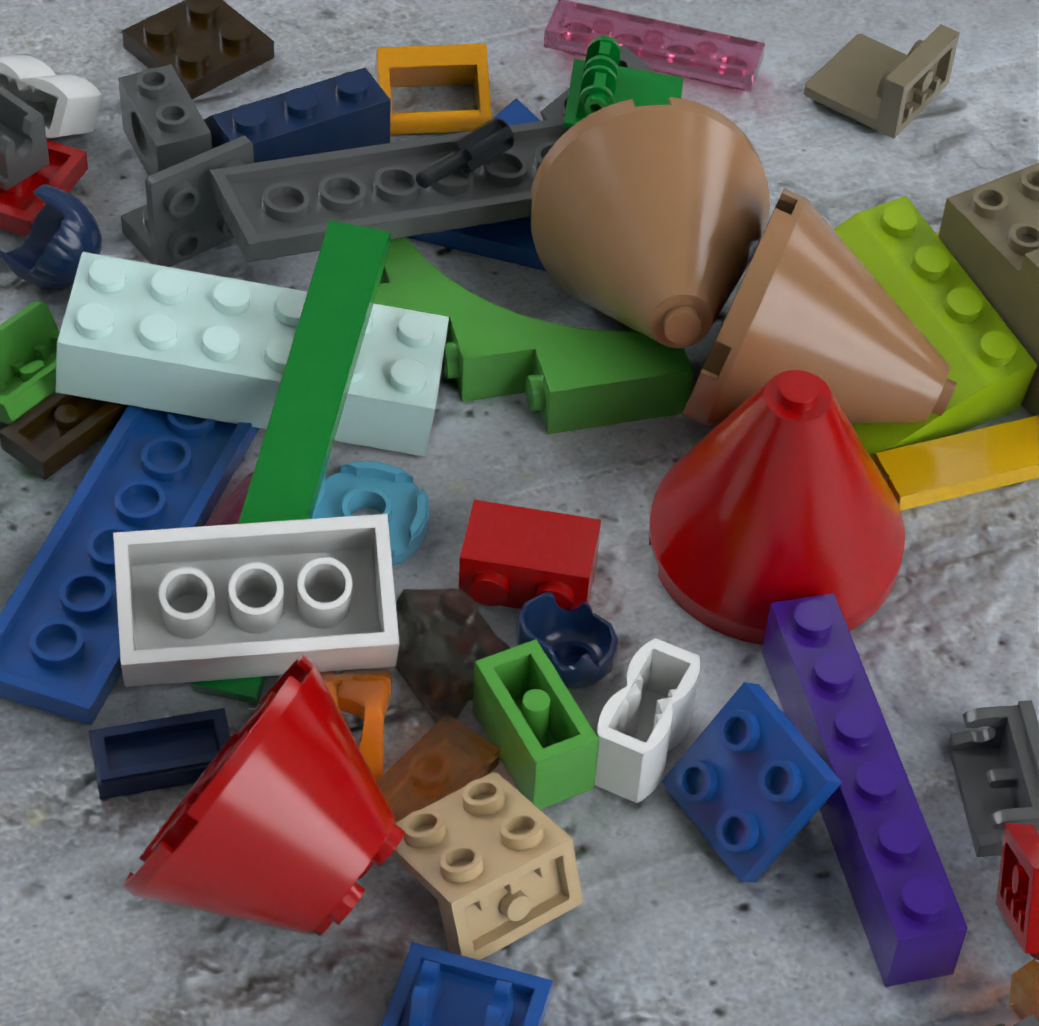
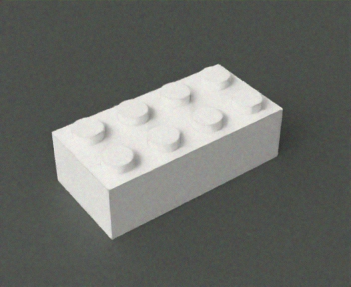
M388 514L113 533L120 661L125 687L282 675L301 654H304L313 661L319 672L396 666L399 650V633Z

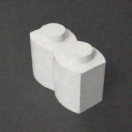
M0 56V85L44 115L46 138L85 134L94 131L103 95L92 83L75 75H56L45 63L30 56Z
M657 638L650 640L636 652L628 667L626 686L608 700L598 720L597 737L599 738L595 786L635 803L642 801L655 790L664 774L667 752L683 740L692 722L700 671L699 655Z

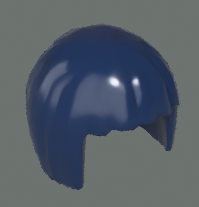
M43 184L33 193L44 201L46 205L33 223L26 241L21 247L6 253L0 250V262L18 277L32 284L46 288L68 287L74 283L82 252L100 255L102 236L93 214L78 198L64 190Z

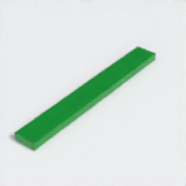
M329 220L238 524L312 519L390 249V232ZM266 676L197 681L190 684L193 691L258 705Z

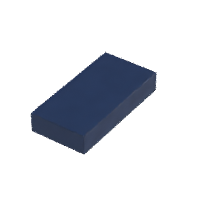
M225 708L89 730L100 800L195 783L231 737Z

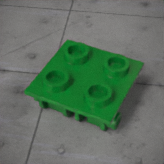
M599 36L589 43L585 60L574 58L563 127L571 128L577 122L604 107L633 99L635 107L669 105V97L681 98L683 77L620 67L621 49L619 44L610 36Z

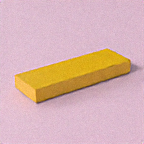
M1039 415L877 452L874 456V463L879 471L889 475L888 486L894 494L901 511L1039 478Z

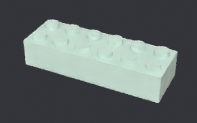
M82 252L57 341L56 393L235 424L239 422L252 423V427L267 429L307 291ZM373 304L334 441L426 457L437 401L449 317Z

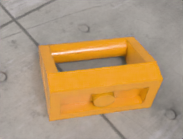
M486 43L377 47L375 78L390 100L391 87L473 84L477 107L475 110L392 113L391 100L390 135L473 131L492 119Z

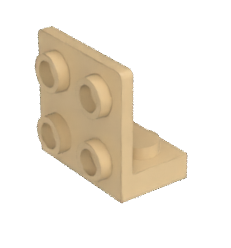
M490 773L480 779L471 781L465 787L421 810L410 813L404 819L395 823L405 831V835L391 855L438 900L448 950L451 953L482 960L583 903L572 837L498 773Z

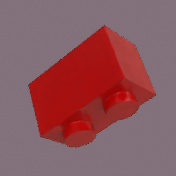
M474 500L459 557L458 599L478 602L486 606H504L521 609L524 602L543 593L551 592L554 594L557 604L563 609L570 610L578 607L582 602L589 603L598 559L601 520Z

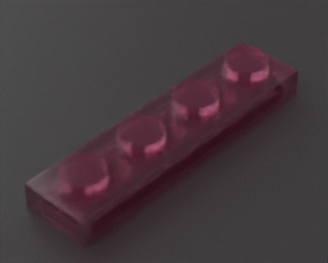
M558 0L544 32L545 48L563 51L570 55L586 56L588 45L593 39L607 35L612 37L619 46L624 44L655 72L746 92L752 91L763 61L765 43L568 0Z

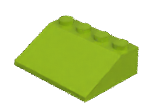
M907 195L858 212L834 228V231L950 364L951 367L947 378L957 382L953 395L942 416L931 412L925 422L851 424L873 461L877 452L955 435L1020 409L1037 368V363Z

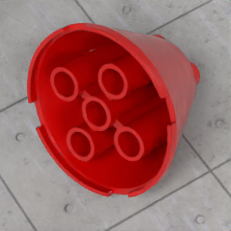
M301 654L260 700V706L241 731L238 732L236 730L144 850L139 858L144 864L135 874L130 872L122 884V887L130 894L303 934H309L313 931L318 936H321L333 922L339 925L358 903L365 889L356 883L357 879L363 878L374 864L380 867L399 845L405 835V831L395 824V816L315 663L304 654Z

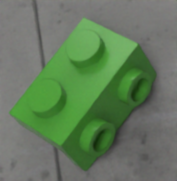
M32 302L0 325V422L11 424L56 391L57 341L60 331L45 302Z

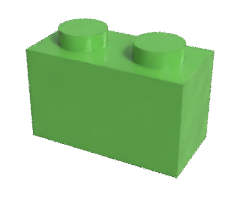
M537 639L475 661L472 711L521 794L537 808L543 809L594 789L599 738Z

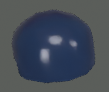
M549 592L524 602L519 612L516 626L517 646L537 639L567 689H578L595 685L612 671L618 655V637L612 623L593 613L589 603L582 602L574 609H563L557 604L554 594Z

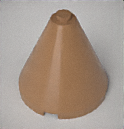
M669 97V105L635 107L633 99L618 102L604 107L577 122L555 142L544 157L535 175L530 193L532 200L530 226L535 249L541 263L552 279L575 299L671 348L692 346L708 334L750 263L767 226L770 210L768 181L760 158L746 134L734 122L718 111L698 102Z
M784 188L681 416L702 426H718L776 374L788 370H803L819 376L826 382L851 424L925 422L931 412L942 416L953 395L957 382L947 378L951 367L950 364L810 201Z

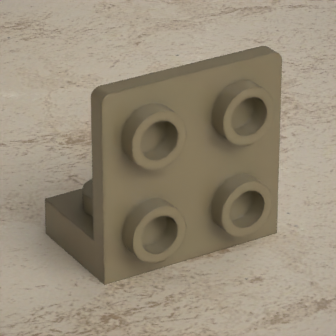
M940 24L924 41L917 40L908 55L868 36L857 34L805 83L804 95L894 139L949 84L960 33Z

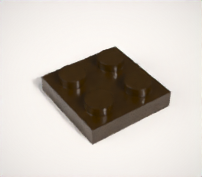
M184 0L122 30L124 48L149 69L172 64L192 100L275 58L274 41L223 0Z

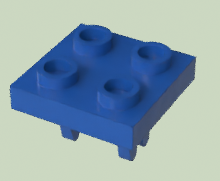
M743 682L661 781L740 882H757L796 835L809 824V820L815 813L825 806L828 798L842 783L759 684Z
M412 942L381 1026H542L552 995L553 980Z

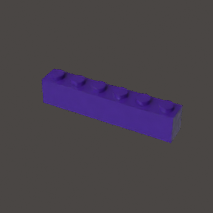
M834 593L773 602L770 604L762 654L784 714L842 782L828 798L820 812L885 987L953 975L968 927Z

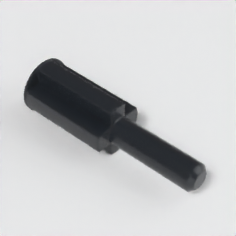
M493 118L450 144L454 152L416 174V182L420 187L428 188L460 168L463 169L465 174H469L513 147L514 135L510 126L500 118Z

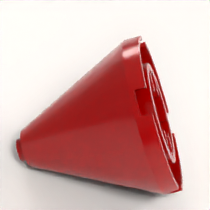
M788 370L773 376L669 469L653 499L649 524V545H652L658 563L657 576L669 595L683 610L702 624L721 634L741 641L763 645L770 604L773 602L834 593L849 631L870 618L886 601L898 578L905 546V529L901 510L894 494L829 386L823 379L813 373L803 370Z

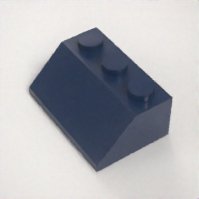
M364 67L253 103L244 104L237 108L211 115L203 120L211 132L212 149L241 136H246L253 143L254 163L390 143L391 100Z

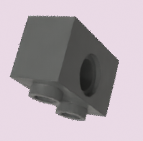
M172 64L146 69L139 73L118 78L123 131L148 176L212 149L211 132Z

